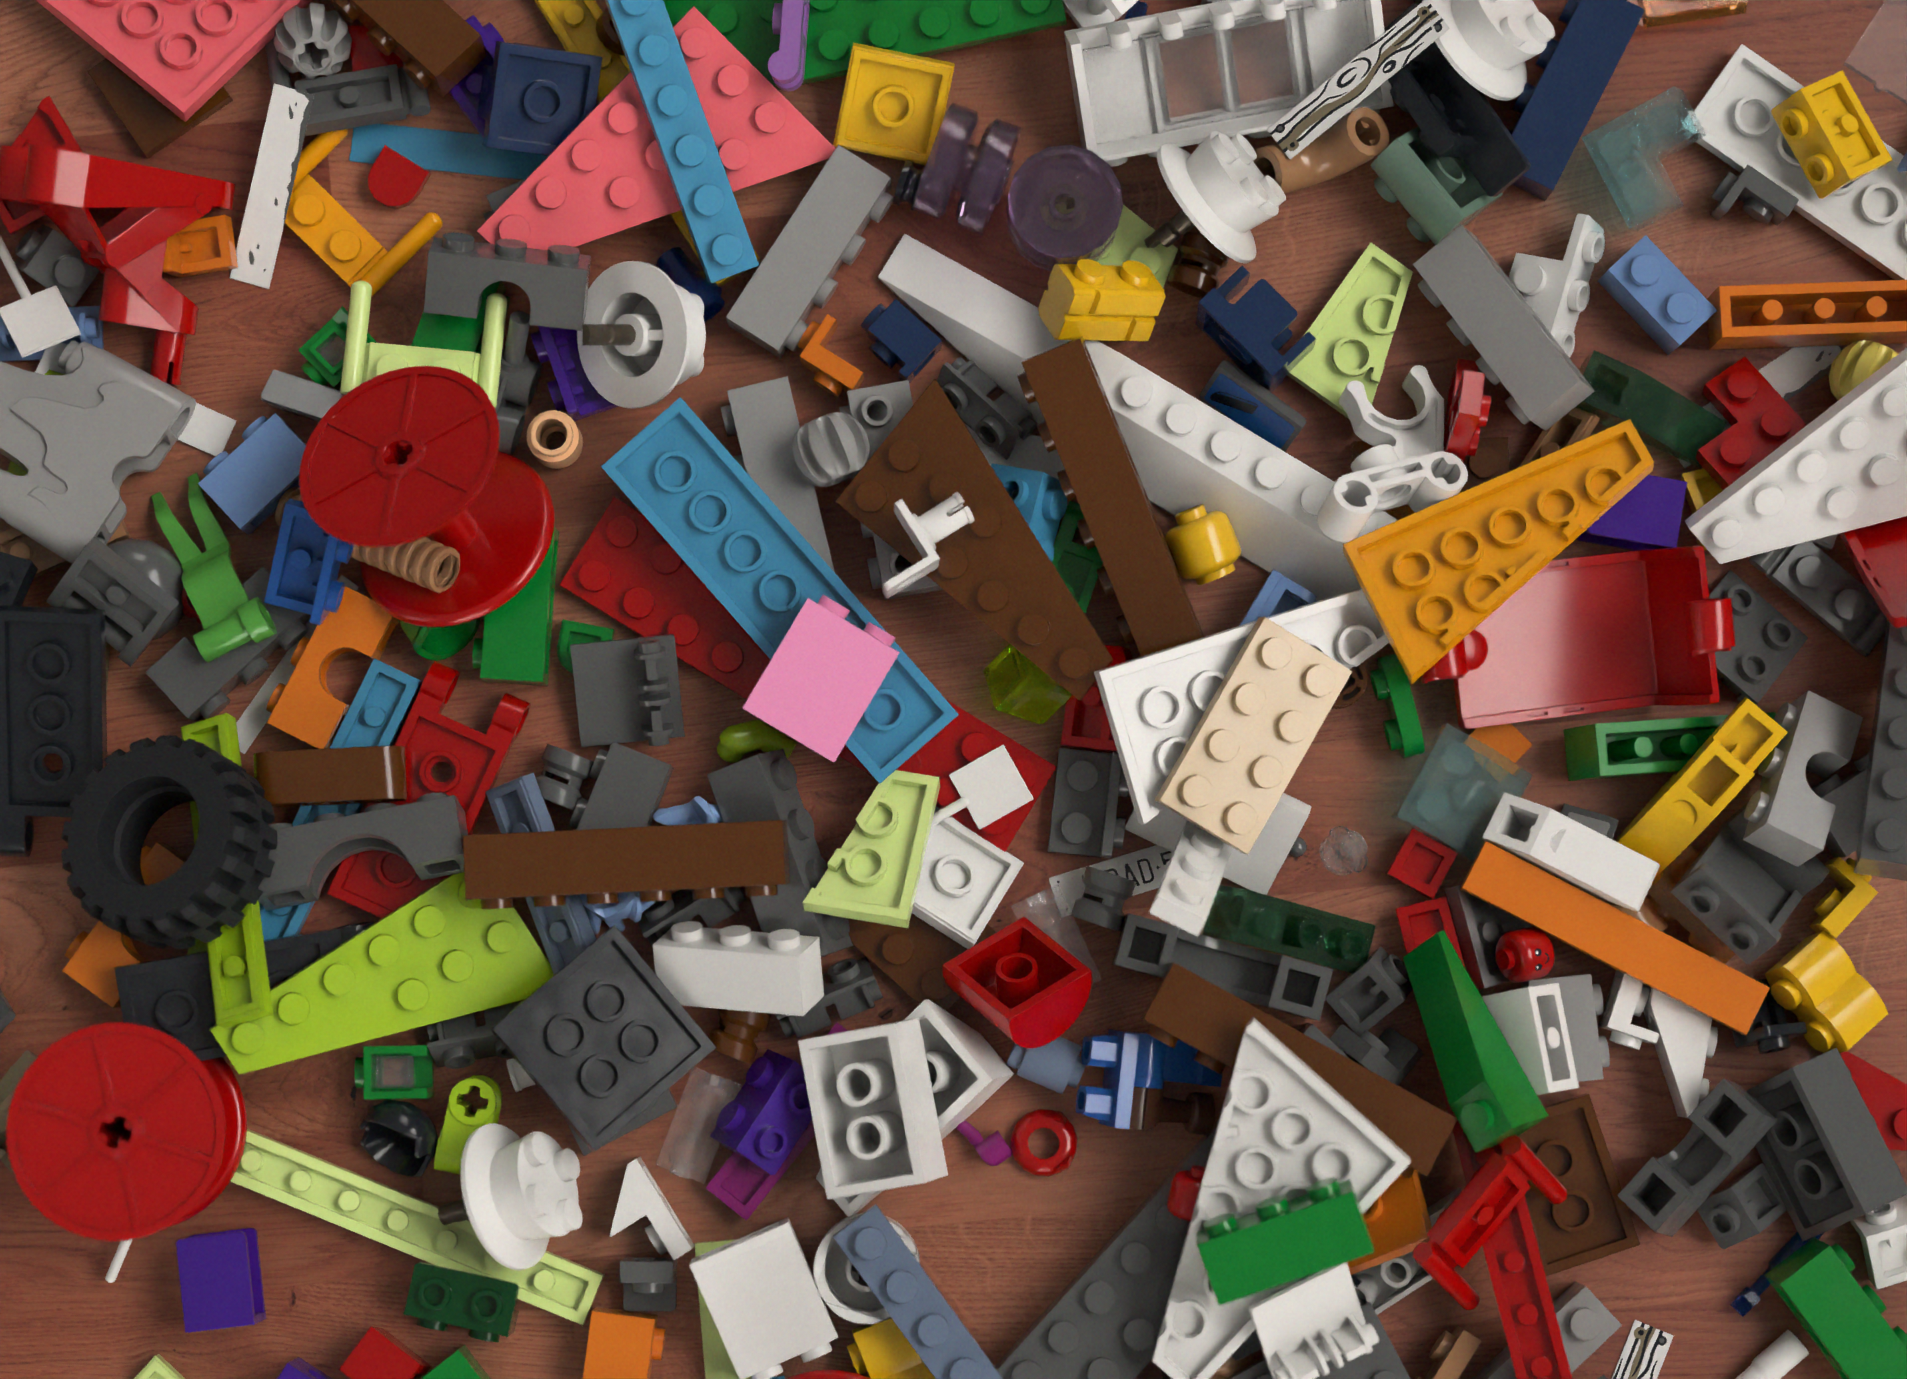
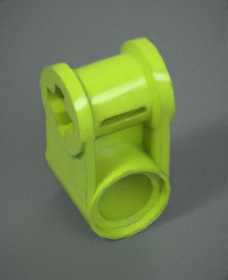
M474 1075L460 1081L452 1089L444 1125L442 1126L436 1147L435 1170L461 1175L462 1154L471 1133L480 1126L492 1123L498 1124L502 1106V1091L499 1084L493 1078L485 1075ZM476 1087H479L480 1097L488 1099V1105L479 1108L474 1113L471 1112L472 1103L464 1100V1094H468L474 1091Z

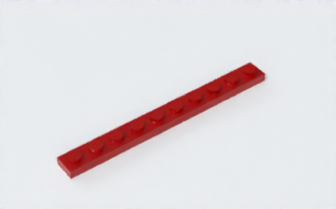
M1446 896L1395 909L1407 954L1437 932L1444 930L1464 965ZM1435 1061V1065H1436L1438 1077H1439V1080H1440V1084H1441V1088H1442V1092H1443V1096H1444V1100H1445V1104H1446V1107H1447L1448 1114H1450V1115H1452L1453 1117L1456 1118L1455 1114L1453 1113V1111H1452V1109H1451V1107H1450V1105H1449V1102H1448V1099H1447V1096H1446V1093H1445V1090H1444V1086H1443V1083H1442V1080H1441V1077H1440V1074H1439V1071H1438V1067H1437V1064H1436V1061ZM1457 1120L1452 1131L1467 1185L1473 1174L1487 1162L1494 1152L1500 1156L1503 1150L1502 1144L1475 1152ZM1524 1195L1482 1245L1517 1379H1573Z

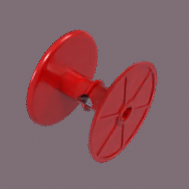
M436 366L406 367L386 372L360 384L337 401L322 417L308 439L303 452L299 471L301 497L310 517L329 535L348 544L370 548L398 546L427 537L431 541L452 547L459 553L461 562L458 576L452 586L441 593L360 561L361 575L372 599L386 613L405 623L424 627L453 626L480 618L499 608L524 588L535 575L548 552L554 532V505L545 482L524 461L510 454L499 452L500 426L492 401L475 381L451 369Z
M104 1023L92 1025L74 1031L54 1042L32 1062L23 1074L16 1087L8 1111L6 1126L8 1157L12 1171L25 1196L39 1212L54 1224L71 1233L95 1240L126 1241L138 1239L194 1217L221 1195L237 1171L243 1155L247 1135V1113L240 1085L223 1057L200 1061L189 1048L175 1038L159 1030L139 1024Z

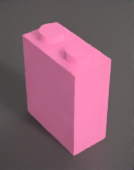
M822 595L818 603L810 598L806 600L744 704L743 709L823 757L835 762L900 652L891 647L896 637L869 621L864 630L845 620L850 612L849 609Z

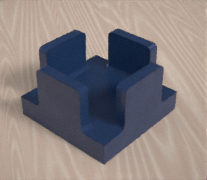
M496 41L493 66L484 65L478 106V116L485 119L482 145L491 148L550 155L595 108L602 57L556 48Z
M1241 266L1217 290L1213 288L1199 301L1196 325L1244 373L1272 393L1283 383L1284 377L1312 351L1316 338L1310 332H1307L1282 356L1278 351L1292 337V331L1288 326L1297 318V311L1265 279H1260L1236 303H1229L1249 281L1250 272L1244 266Z

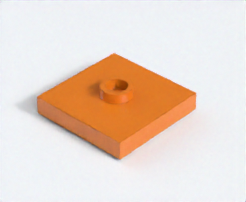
M1413 1171L1410 1179L1400 1174L1363 1213L1372 1237L1375 1252L1348 1261L1347 1265L1350 1275L1410 1253L1418 1244L1428 1243L1430 1240L1426 1234L1432 1228L1417 1171Z

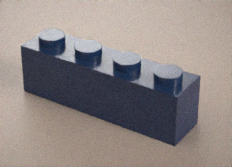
M1627 0L1567 1L1558 18L1559 21L1566 24L1559 40L1551 39L1548 41L1545 50L1540 53L1535 63L1536 66L1543 69L1536 85L1534 86L1526 82L1524 91L1518 96L1512 108L1520 116L1513 130H1507L1531 164V168L1512 185L1543 201L1549 197L1645 9Z

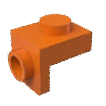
M227 215L198 219L167 238L163 272L181 278L238 268L231 217Z
M827 314L821 324L814 320L811 322L802 335L797 347L803 350L800 355L801 365L816 374L812 381L831 395L839 397L842 391L847 394V391L859 389L864 382V373L825 348L838 327L837 319Z

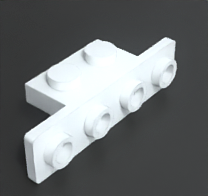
M1580 213L1576 216L1563 261L1516 253L1509 275L1510 281L1569 358L1575 346L1574 330L1579 313L1586 308L1589 301V281L1595 263L1600 261L1605 248L1604 229L1589 215Z

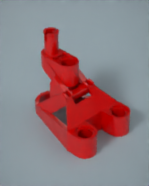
M1 145L0 199L36 205L42 209L80 251L82 260L86 264L96 267L104 275L98 320L156 329L150 375L168 384L181 385L187 334L195 335L199 308L185 295L161 278L167 238L203 217L212 208L232 210L236 184L44 146L29 145V149ZM127 207L100 228L88 209Z

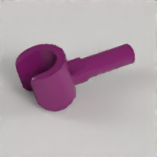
M966 1120L956 1127L969 1140L968 1142L974 1146L986 1164L997 1166L1012 1156L1011 1149L998 1130L983 1139L979 1131Z

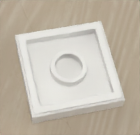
M938 807L935 808V812L941 810ZM949 816L933 825L930 829L912 914L965 948L970 949L975 945L1024 863L974 833L952 816Z

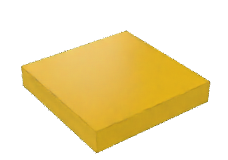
M853 42L833 146L837 147L839 144L849 150L903 161L908 160L913 163L934 167L955 64Z

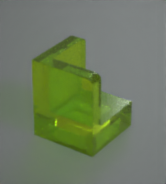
M1008 644L983 670L995 710L1037 724L1045 723L1072 696L1071 693L1011 644Z

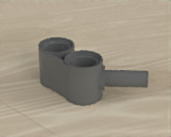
M515 311L510 315L505 349L502 350L497 406L495 408L500 426L499 452L512 456L518 446L524 428L526 411L535 395L542 370L541 363L529 360L527 354H525L530 327V315L522 311Z

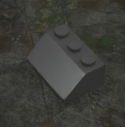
M1837 1048L1792 1067L1747 1090L1757 1102L1778 1120L1755 1147L1802 1241L1829 1231L1907 1195V1185L1900 1169L1894 1162L1877 1128L1876 1122L1870 1114L1852 1079L1851 1072L1845 1065Z

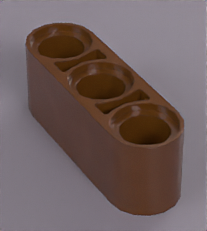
M370 746L254 753V778L264 789L263 798L271 802L272 808L383 803L407 800L405 747Z

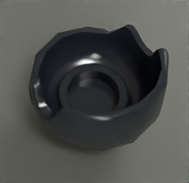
M387 1099L371 1107L359 1126L361 1130L366 1126L361 1139L362 1148L378 1163L400 1175L421 1177L436 1153L438 1134L433 1122L422 1109L410 1102Z

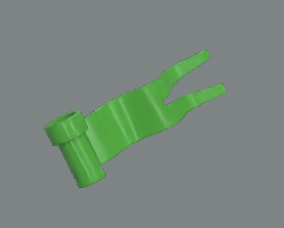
M195 473L188 477V501L206 552L202 553L172 513L161 492L152 495L151 498L157 521L181 563L183 569L181 579L185 591L204 630L193 635L194 642L201 656L209 663L252 640L259 643L277 634V630L269 611L261 599L256 596L249 600L233 568L230 558L231 547L229 541L205 499L203 489L198 484L201 481L198 473Z

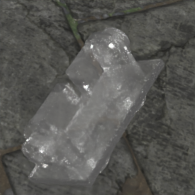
M1059 885L1039 892L1011 906L1017 920L1023 916L1091 969L1092 984L1102 980L1074 917L1071 916V911Z
M693 1067L656 1165L668 1169L670 1173L686 1179L691 1178L705 1184L720 1145L710 1135L717 1126L716 1121L719 1113L725 1105L735 1099L741 1090L742 1084Z

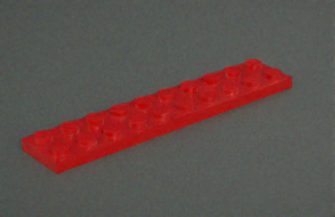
M614 497L559 585L642 637L674 634L678 659L747 700L771 661L770 658L647 518ZM948 701L959 715L896 770L939 777L940 790L936 807L942 809L961 798L949 774L1004 744L1034 800L980 830L967 807L951 816L1005 852L1057 767ZM844 745L839 757L873 777L850 749Z

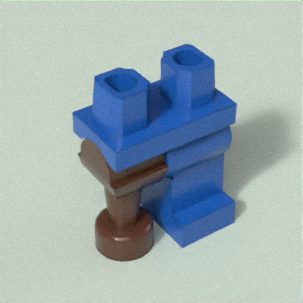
M1109 1029L1108 1035L1084 1036L1082 1064L1104 1067L1102 1087L1080 1085L1077 1091L1075 1110L1076 1113L1098 1119L1099 1124L1113 1128L1150 1130L1158 1123H1183L1185 1130L1190 1134L1208 1135L1212 1130L1215 1119L1213 1095L1210 1093L1192 1092L1185 1101L1163 1097L1164 1081L1221 1087L1222 1074L1220 1075L1193 1060L1198 1050L1180 1040L1173 1049L1146 1034V1032Z

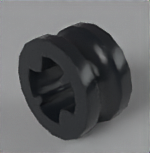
M906 160L892 204L900 205L902 202H907L910 204L911 210L918 211L931 168L924 166L923 169L918 170L914 168L912 161Z

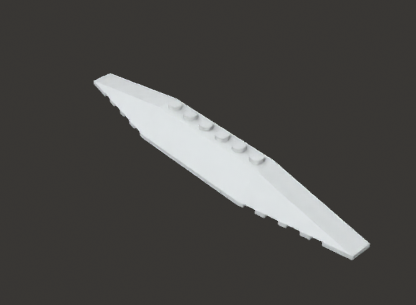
M904 234L879 274L878 279L925 322L933 326L962 356L964 355L969 360L975 362L984 373L998 384L997 387L999 389L1001 388L1004 392H1007L1026 410H1029L1033 414L1032 419L1036 423L1045 421L1038 402L1035 401L1028 404L1017 378L1018 374L1025 372L1021 362L1072 340H1055L1040 318L1038 307ZM1084 340L1151 503L1172 516L1200 504L1204 505L1206 512L1218 510L1226 513L1241 547L1240 556L1269 574L1273 569L1280 572L1283 576L1315 594L1317 601L1361 588L1343 553V544L1347 542L1332 540L1322 532L1317 522L1318 511L1335 484L1333 480L1123 354L1097 340ZM1384 511L1373 513L1358 537L1397 521V519Z

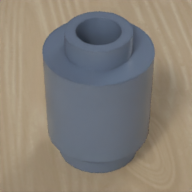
M1060 1036L1054 1041L1038 1048H1023L1014 1042L1006 1062L1007 1066L1017 1069V1076L1060 1094L1064 1092L1066 1085L1076 1089L1086 1066L1082 1064L1081 1056H1079L1082 1045Z

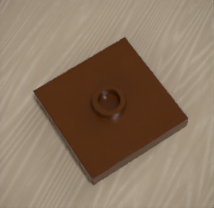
M107 58L87 71L148 158L233 101L223 86L184 122Z

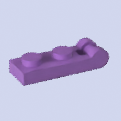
M783 0V3H775L773 7L772 30L773 34L780 35L779 50L769 58L768 70L777 87L783 91H795L802 85L804 80L810 0Z

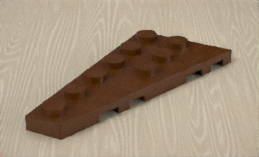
M934 379L838 497L836 502L914 565L923 560V558L896 517L894 503L902 499L911 514L915 513L919 517L950 498L955 492H958L965 501L962 503L963 506L966 507L968 505L975 521L966 524L935 543V552L940 558L937 569L926 576L1081 701L1097 682L1094 672L1109 667L1114 659L973 439L968 428L954 409L942 387Z

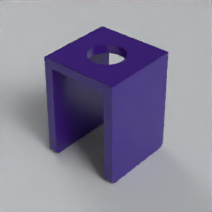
M1652 475L1646 476L1576 539L1580 542L1626 550L1677 547L1687 481Z
M255 1228L191 1235L189 1238L179 1239L176 1242L185 1333L255 1325L266 1319L258 1236Z

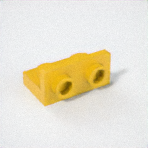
M1843 70L1798 90L1771 111L1781 133L1784 135L1807 179L1820 199L1831 195L1844 185L1882 168L1893 160Z

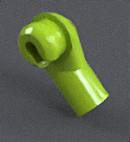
M756 719L728 726L720 734V741L716 748L721 759L729 763L739 762L744 754L759 749L763 752L784 749L788 759L798 742L767 723Z

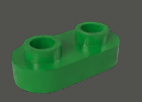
M1396 654L1377 658V669L1370 671V680L1377 701L1385 699L1390 719L1383 721V729L1390 751L1399 749L1403 759L1424 754L1423 734L1408 677Z

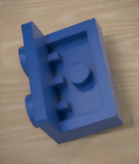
M289 499L285 503L264 603L310 614V623L321 625L330 612L337 613L345 587L344 582L337 581L341 562L348 564L354 545L340 541L320 528L310 517L302 501Z

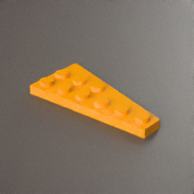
M1630 419L1343 544V553L1411 684L1653 471L1654 460Z

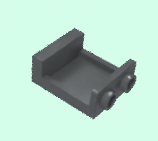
M1746 804L1721 825L1672 889L1671 893L1740 959L1749 965L1778 942L1781 938L1779 929L1803 896L1818 886L1830 870L1815 856L1797 867L1744 841L1743 837L1749 821L1744 818Z

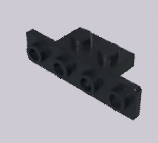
M1413 3L1384 28L1385 32L1416 8L1419 3ZM1435 41L1388 79L1393 87L1390 90L1393 100L1404 112L1411 114L1420 128L1418 136L1423 145L1439 157H1462L1488 196H1498L1531 168L1530 162L1484 94L1469 84L1452 67Z

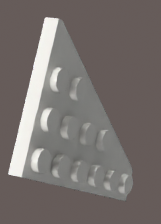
M1907 348L1685 520L1690 531L1719 564L1907 516Z
M1254 1017L1245 1026L1153 1352L1152 1361L1172 1379H1210L1255 1330L1248 1307L1304 1278L1302 1277L1219 1306L1197 1247V1232L1205 1230L1203 1224L1206 1221L1227 1213H1234L1235 1218L1256 1212L1255 1205L1271 1197L1285 1195L1288 1201L1308 1194L1306 1190L1308 1186L1332 1177H1336L1339 1183L1351 1180L1362 1213H1364L1411 1163L1410 1157Z

